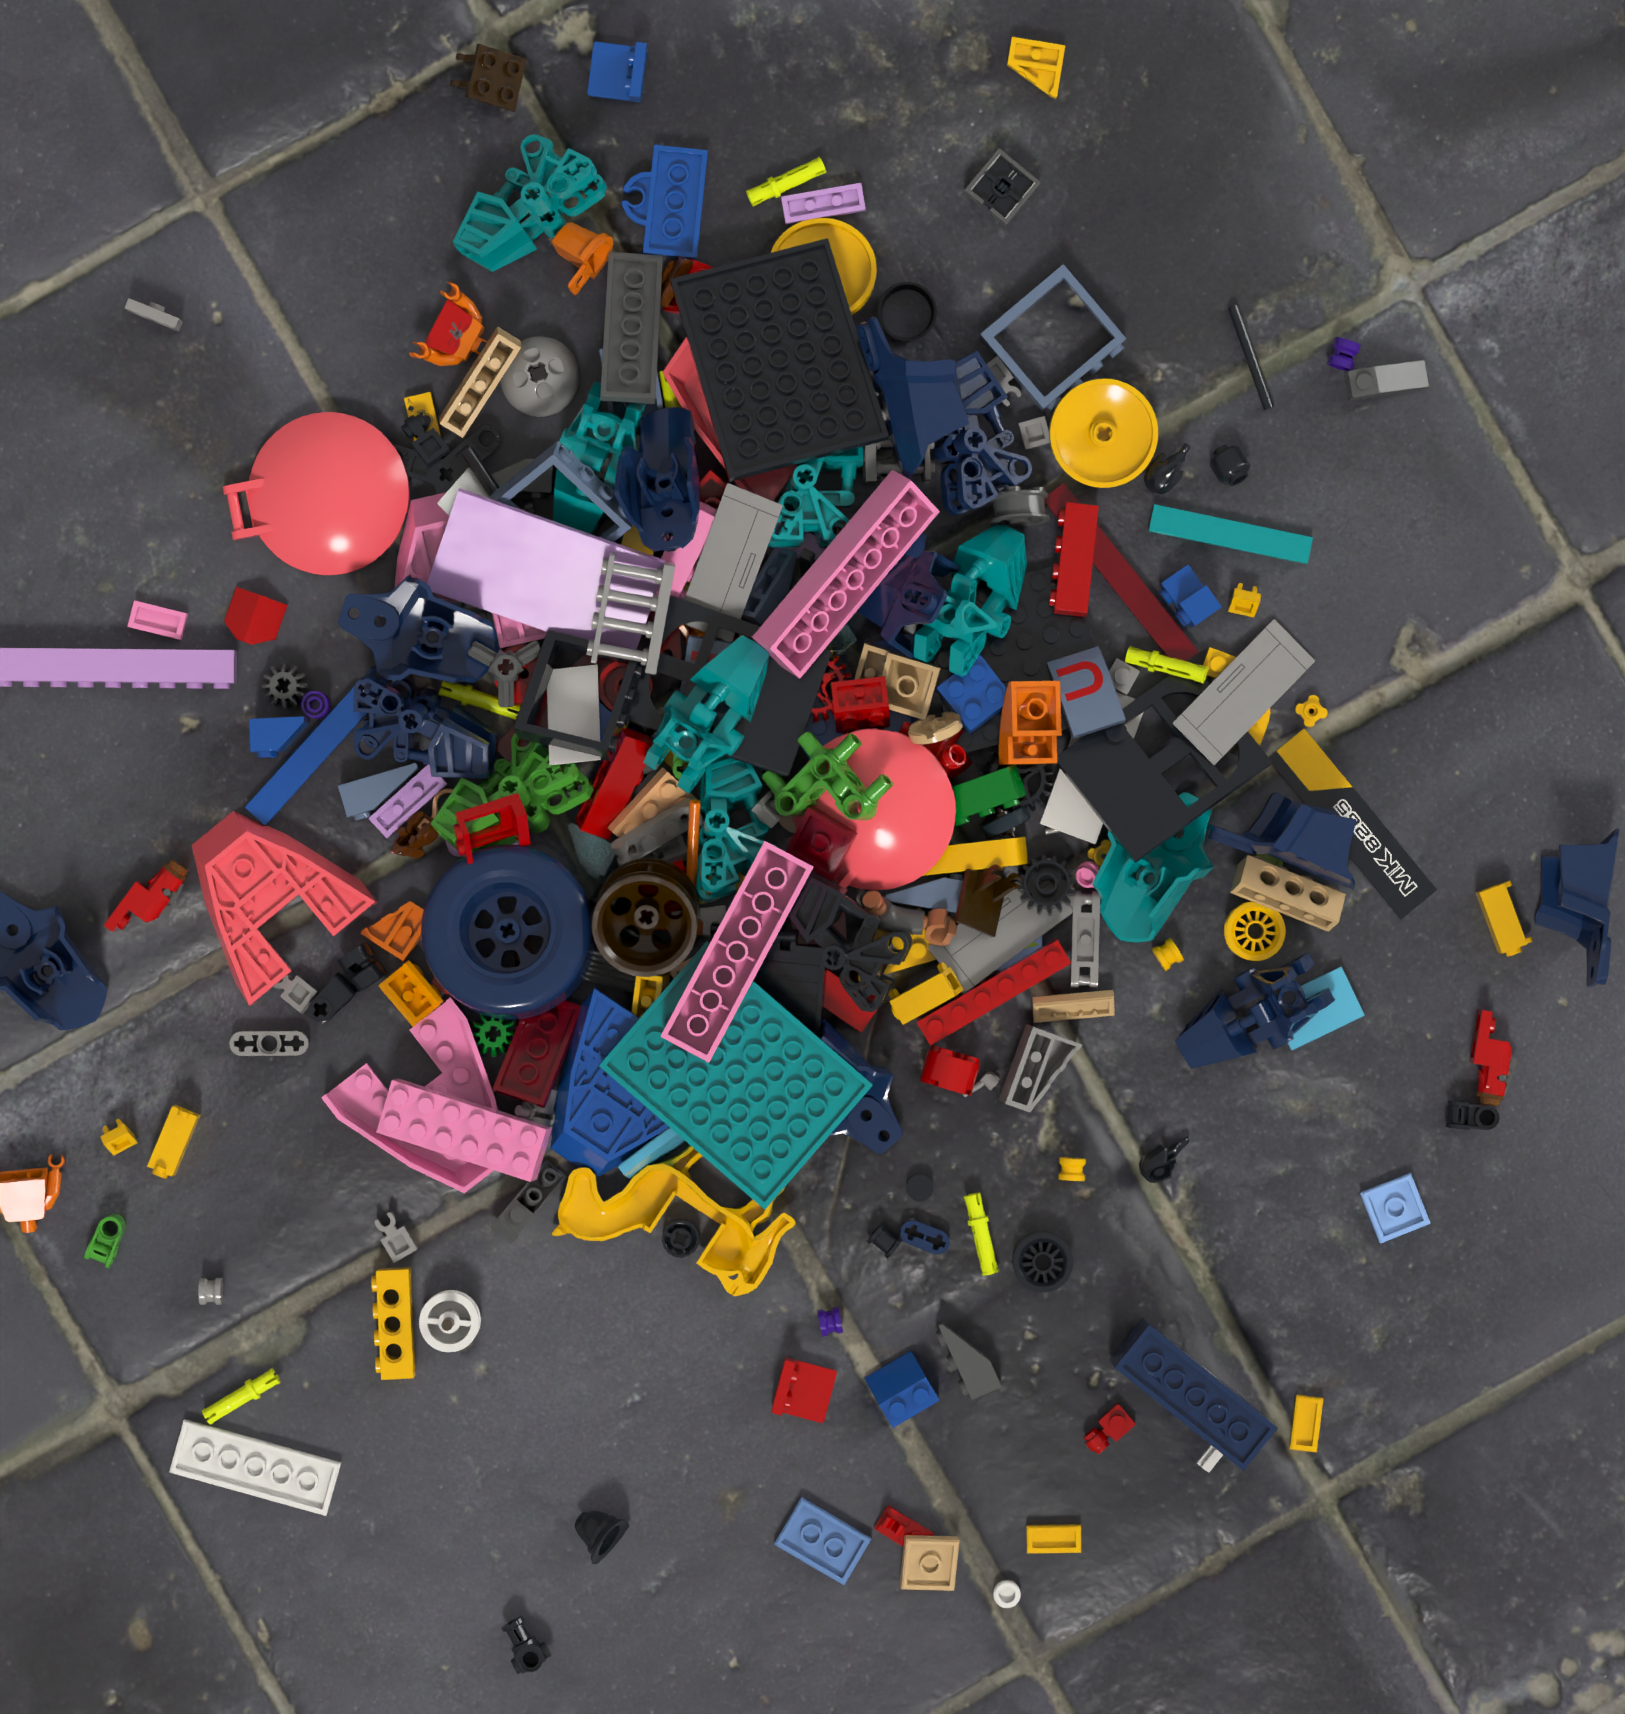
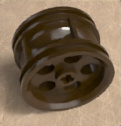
M639 858L620 865L609 874L602 884L593 913L592 932L599 952L613 967L633 976L651 977L673 970L688 956L696 939L700 917V900L697 890L684 871L674 864L661 859ZM639 885H654L658 887V891L653 895H645L641 892ZM626 897L631 901L632 906L629 910L620 912L613 907L612 902L616 898ZM674 900L682 906L683 911L678 915H670L665 911L664 904L667 901ZM646 909L647 912L651 910L652 917H648V915L643 916V910ZM628 925L636 926L640 932L639 938L633 942L624 940L620 934L621 930ZM658 927H663L670 932L672 939L666 944L657 943L653 939V931Z

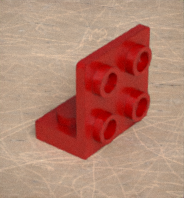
M885 676L831 682L837 733L847 734L855 730L872 728L883 730L885 727H890Z
M785 1357L771 1413L781 1416L782 1413L823 1423L837 1371Z

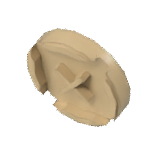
M955 712L941 713L942 717L935 718V715H928L926 720H917L909 727L910 741L914 744L923 745L942 741L955 735L962 728L960 715Z

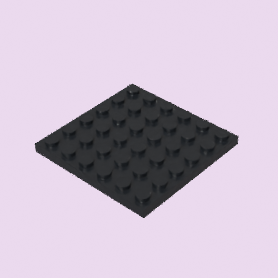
M1053 566L1025 573L1017 609L1006 606L1002 611L1011 616V624L1007 634L1003 638H999L986 633V642L979 655L982 656L1006 688L1008 682L1052 681L1047 662L1095 647L1088 614L1086 617L1053 614L1054 606H1049L1051 589L1056 590L1057 579H1052ZM987 582L979 583L976 588L975 605L980 609L993 591L987 587ZM945 636L941 640V647L931 661L933 665L941 668L936 683L937 687L954 675V673L949 671L950 648L957 640ZM940 697L943 712H952ZM1061 708V729L1065 731L1069 730ZM1002 710L971 734L962 725L961 729L964 732L955 744L960 745L966 754L999 746Z

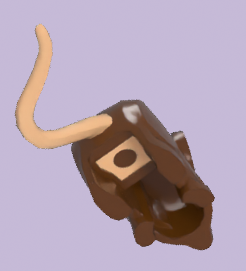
M443 789L434 796L431 817L419 811L408 819V826L406 828L400 827L396 830L399 836L394 840L391 848L392 853L412 858H420L424 855L422 847L433 843L439 835L431 825V822L438 813V799L443 794L452 793L454 789Z

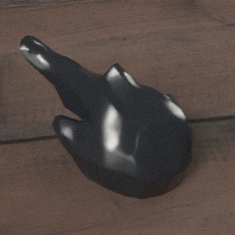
M1184 443L1179 452L1169 456L1164 461L1165 453L1159 454L1153 460L1144 477L1145 486L1150 492L1165 494L1180 481L1183 471L1176 472V468L1185 461V456L1190 449L1189 444Z
M1185 1137L1170 1147L1158 1145L1153 1151L1146 1153L1139 1162L1140 1174L1150 1183H1159L1171 1178L1172 1171L1177 1165L1176 1160L1172 1159L1176 1158L1180 1151L1189 1143V1137Z

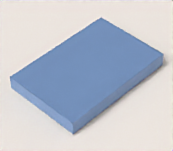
M801 1496L774 1545L840 1584L845 1585L872 1538Z

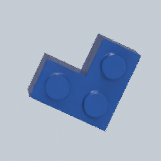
M1186 565L1159 584L1162 588L1159 591L1160 595L1167 604L1172 602L1177 609L1175 616L1183 627L1188 625L1191 629L1222 607L1208 586L1202 585L1189 565Z

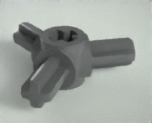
M477 641L473 642L468 655L490 667L488 671L494 674V681H498L499 707H513L515 705L514 681H518V674L524 671L522 668L524 665L538 658L541 646L537 641H533L514 653L512 650L506 653L499 650L497 653ZM503 659H509V664L513 662L514 669L509 670L508 675L501 674L503 671L499 672L498 664H502Z

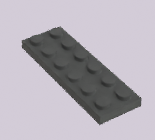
M609 252L600 401L655 404L663 255Z

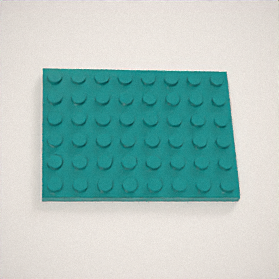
M706 941L599 1066L763 1209H766L873 1084L754 981L751 983L710 1062L660 1037L710 944Z

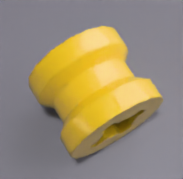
M1171 938L1166 939L1162 946L1152 948L1155 957L1165 971L1169 970L1173 963L1184 961L1183 956Z
M1059 1157V1164L1061 1165V1172L1058 1174L1059 1180L1085 1181L1083 1167L1086 1165V1159Z

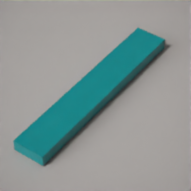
M1155 504L1153 505L1148 532L1306 565L1308 564L1313 537Z

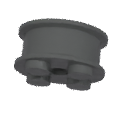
M1020 486L1005 487V492H997L999 496L990 501V503H993L994 518L990 520V524L993 526L998 524L1008 527H1025L1050 521V516L1045 511V499L1049 496L1045 492L1044 487H1032L1028 490H1021Z

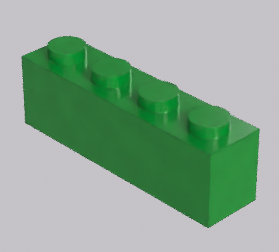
M1016 765L952 787L956 800L955 825L958 826L971 821L970 815L979 813L980 818L995 813L994 807L1003 804L1004 809L1020 804L1018 798L1026 796V792Z

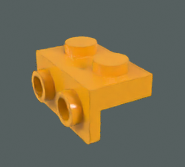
M408 960L378 986L411 1026L414 1027L434 1011L443 1000L439 990L434 985H430L423 977L422 970Z

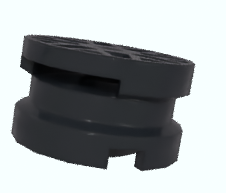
M679 1219L672 1221L663 1231V1247L668 1254L674 1257L684 1258L690 1256L699 1245L700 1235L698 1229L688 1220Z

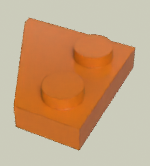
M409 901L395 912L381 918L377 923L363 929L360 934L406 962L421 938V922L424 909Z

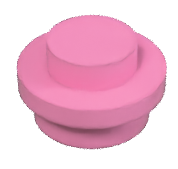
M1091 861L1082 862L1076 870L1077 882L1085 888L1093 887L1092 883L1100 867Z

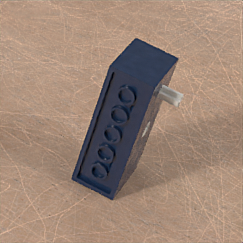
M1144 1318L1139 1321L1109 1359L1114 1368L1210 1444L1196 1462L1208 1473L1223 1455L1244 1471L1278 1429L1267 1416Z

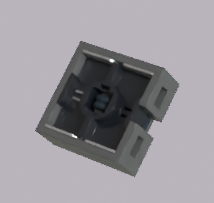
M999 148L967 186L964 194L980 207L985 204L990 208L988 214L1006 228L1038 189L1041 182Z

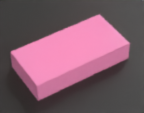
M134 600L127 627L182 640L188 614Z

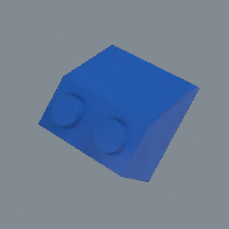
M302 716L249 719L250 752L257 753V756L261 758H276L277 752H284L310 724L309 718Z
M911 1350L864 1378L892 1428L940 1401Z

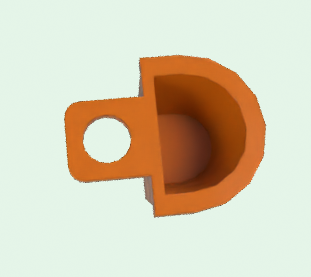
M569 222L560 229L551 243L560 256L579 268L568 284L572 294L577 295L590 277L592 279L596 278L607 262L609 252L612 251L613 238L606 233L596 234Z

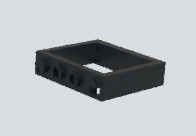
M548 630L514 725L515 733L519 739L591 754L611 762L617 748L620 749V734L622 728L625 729L628 725L630 717L628 710L630 704H634L637 699L638 688L636 687L639 679H643L645 675L644 669L646 665H641L639 661L598 654L597 657L628 664L602 742L535 726L534 724L560 649L564 648L587 654L589 643L587 639Z

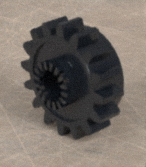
M1042 855L1041 861L1038 862L1034 858L1031 859L1032 866L1024 865L1025 875H1020L1021 879H1018L1023 882L1017 888V891L1024 892L1020 896L1021 902L1028 900L1027 909L1030 910L1034 906L1037 907L1038 915L1045 909L1048 916H1051L1052 909L1054 908L1061 913V904L1064 903L1070 906L1071 901L1068 896H1075L1076 891L1070 888L1076 885V880L1069 878L1074 874V871L1072 869L1066 871V862L1057 863L1056 856H1053L1051 860H1047L1046 856ZM1047 879L1054 883V887L1050 891H1044L1039 887V884Z

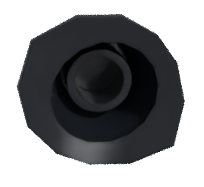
M600 1511L583 1512L578 1516L574 1525L577 1534L585 1542L588 1548L587 1551L591 1554L592 1564H598L614 1548L629 1528L626 1519H617L615 1516H610Z

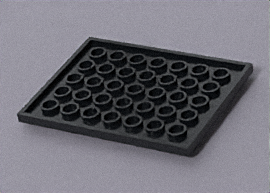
M828 238L670 279L730 482L889 440L888 431Z

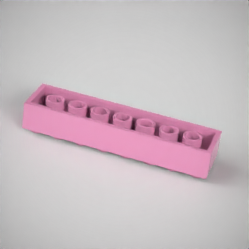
M892 470L752 638L782 668L800 679L940 511L910 479Z
M764 841L660 1037L710 1062L809 877L813 866Z

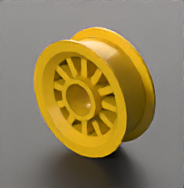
M1252 901L1235 907L1228 915L1224 925V937L1230 950L1238 957L1250 961H1261L1272 957L1283 945L1286 934L1284 920L1278 911ZM1250 911H1255L1254 920H1252ZM1262 912L1264 916L1259 921V914ZM1245 914L1248 922L1244 921L1241 916ZM1269 917L1272 922L1264 925V922ZM1238 921L1244 925L1243 928L1236 927ZM1253 923L1260 925L1262 930L1261 935L1256 939H1252L1248 935V928ZM1274 926V932L1267 931L1266 928ZM1235 930L1243 931V934L1236 936ZM1266 934L1274 935L1272 941L1265 937ZM1242 938H1246L1241 945L1237 941ZM1261 940L1265 941L1269 945L1266 948H1264ZM1251 941L1250 951H1249V950L1245 949V947H1246L1247 944ZM1256 942L1258 944L1260 951H1255Z

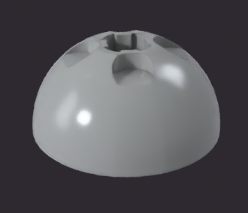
M535 336L521 341V349L501 378L500 384L504 396L518 411L530 416L545 417L562 411L574 399L580 384V369L574 354L563 343L550 337Z

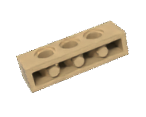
M497 326L440 415V424L460 437H464L520 351L521 341Z
M1247 855L1237 865L1230 891L1232 894L1328 932L1339 923L1346 894L1337 891L1333 886L1322 885L1313 881L1308 876L1297 875L1288 871L1283 866H1275L1265 862L1258 856Z

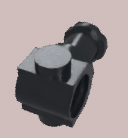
M523 1616L515 1618L501 1627L503 1632H507L514 1645L511 1650L515 1658L511 1659V1663L517 1674L537 1671L542 1663L552 1656L545 1642L540 1643L535 1636L529 1635L523 1624ZM534 1652L538 1655L539 1660L534 1664H529L525 1661L524 1654Z

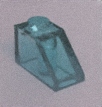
M570 822L568 829L579 863L585 866L583 872L595 878H598L599 874L605 876L616 856L611 847L612 843L601 837L583 832L577 825Z

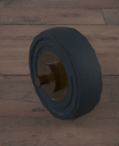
M1002 807L997 809L999 814L994 816L995 820L983 825L982 830L987 839H991L1001 833L1003 836L1009 834L1010 838L1016 836L1014 831L1018 829L1017 826L1028 821L1030 815L1026 807H1020L1012 812L1009 809L1003 811Z

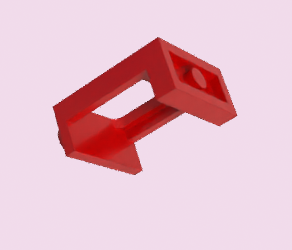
M518 793L455 813L457 823L453 825L457 839L455 844L459 855H465L468 865L473 863V848L515 835L520 846L531 845L527 813ZM499 812V824L469 834L465 822Z

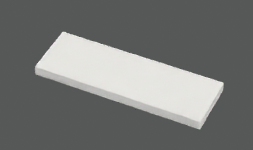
M184 1419L169 1472L326 1516L342 1462Z

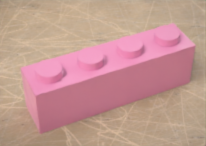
M701 501L698 524L693 540L683 549L678 548L673 552L664 551L661 557L663 560L675 563L670 595L682 600L685 599L687 591L683 589L687 581L691 583L696 569L695 564L701 556L717 509ZM659 585V588H658V590H657L656 595L659 594L660 585Z

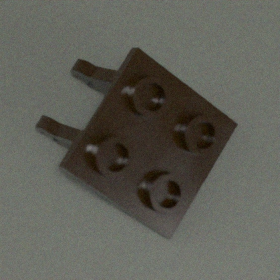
M477 44L475 55L457 53L456 60H463L465 63L474 64L470 81L451 80L449 86L467 90L465 96L467 98L515 112L527 59L482 44Z
M996 864L992 865L988 870L980 872L966 869L954 920L990 937L996 936L1004 896L1019 888L1020 885L1014 883V880L1021 879V876L1017 873H1011L1007 878L1001 879V876L995 875V873L1003 871V868Z

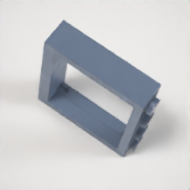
M1064 264L979 336L995 357L998 356L1017 383L1041 411L1047 407L1051 411L1057 406L1061 400L1060 396L1064 392L1070 391L1083 383L1081 380L1083 376L1088 372L1092 376L1104 366L1101 361L1108 355L1114 358L1124 349L1122 343L1126 340V337ZM1064 280L1112 336L1113 340L1044 397L995 338Z
M559 441L554 443L490 496L492 500L520 509L510 499L554 465L615 522L613 526L599 536L600 538L614 542L632 528V524L628 521L620 507L613 489L608 484L603 483L589 466L584 465L575 457L572 450H568Z

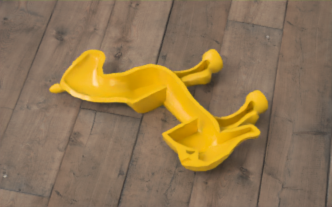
M689 1145L687 1149L669 1160L646 1166L630 1180L622 1192L603 1202L598 1193L596 1176L591 1169L584 1167L573 1170L569 1175L566 1190L559 1205V1225L552 1232V1236H562L571 1233L576 1238L587 1241H605L638 1228L651 1233L676 1195L720 1224L696 1263L706 1271L717 1275L729 1294L739 1296L753 1291L762 1282L773 1263L781 1236L794 1227L795 1220L786 1213H782L768 1228L754 1237L753 1231L755 1226L769 1219L774 1200L766 1209H763L753 1199L746 1205L736 1209L721 1207L692 1181L688 1170L703 1156ZM738 1273V1277L735 1280L729 1278V1276Z

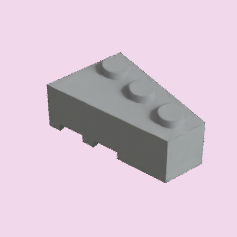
M1026 1024L999 1101L1031 1112L1050 1088V1084L1057 1075L1065 1069L1071 1057L1076 1051H1079L1082 1044Z

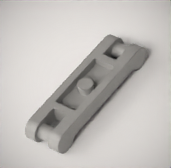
M693 797L683 799L613 841L611 847L614 854L618 855L617 862L619 866L631 860L642 858L687 831L690 800L695 799ZM701 813L699 827L703 824L704 821ZM683 814H687V816L683 817L682 819L680 818V816H682Z
M1076 891L1075 896H1073L1070 988L1089 986V989H1098L1100 896L1097 891H1092V894H1081V891ZM1081 899L1086 905H1091V913L1081 912ZM1080 967H1090V975H1079Z

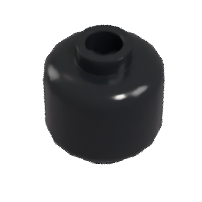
M1222 445L1213 452L1214 457L1210 461V468L1220 483L1235 486L1248 477L1249 474L1247 472L1250 469V463L1238 446L1228 447L1227 445Z

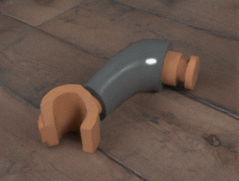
M869 891L863 896V909L869 913H876L881 917V924L878 928L880 931L891 933L895 930L903 929L910 935H922L923 930H925V939L929 943L939 946L949 945L952 937L956 935L957 926L955 925V918L947 916L948 911L946 908L933 909L928 911V915L925 916L924 910L896 906L877 891Z

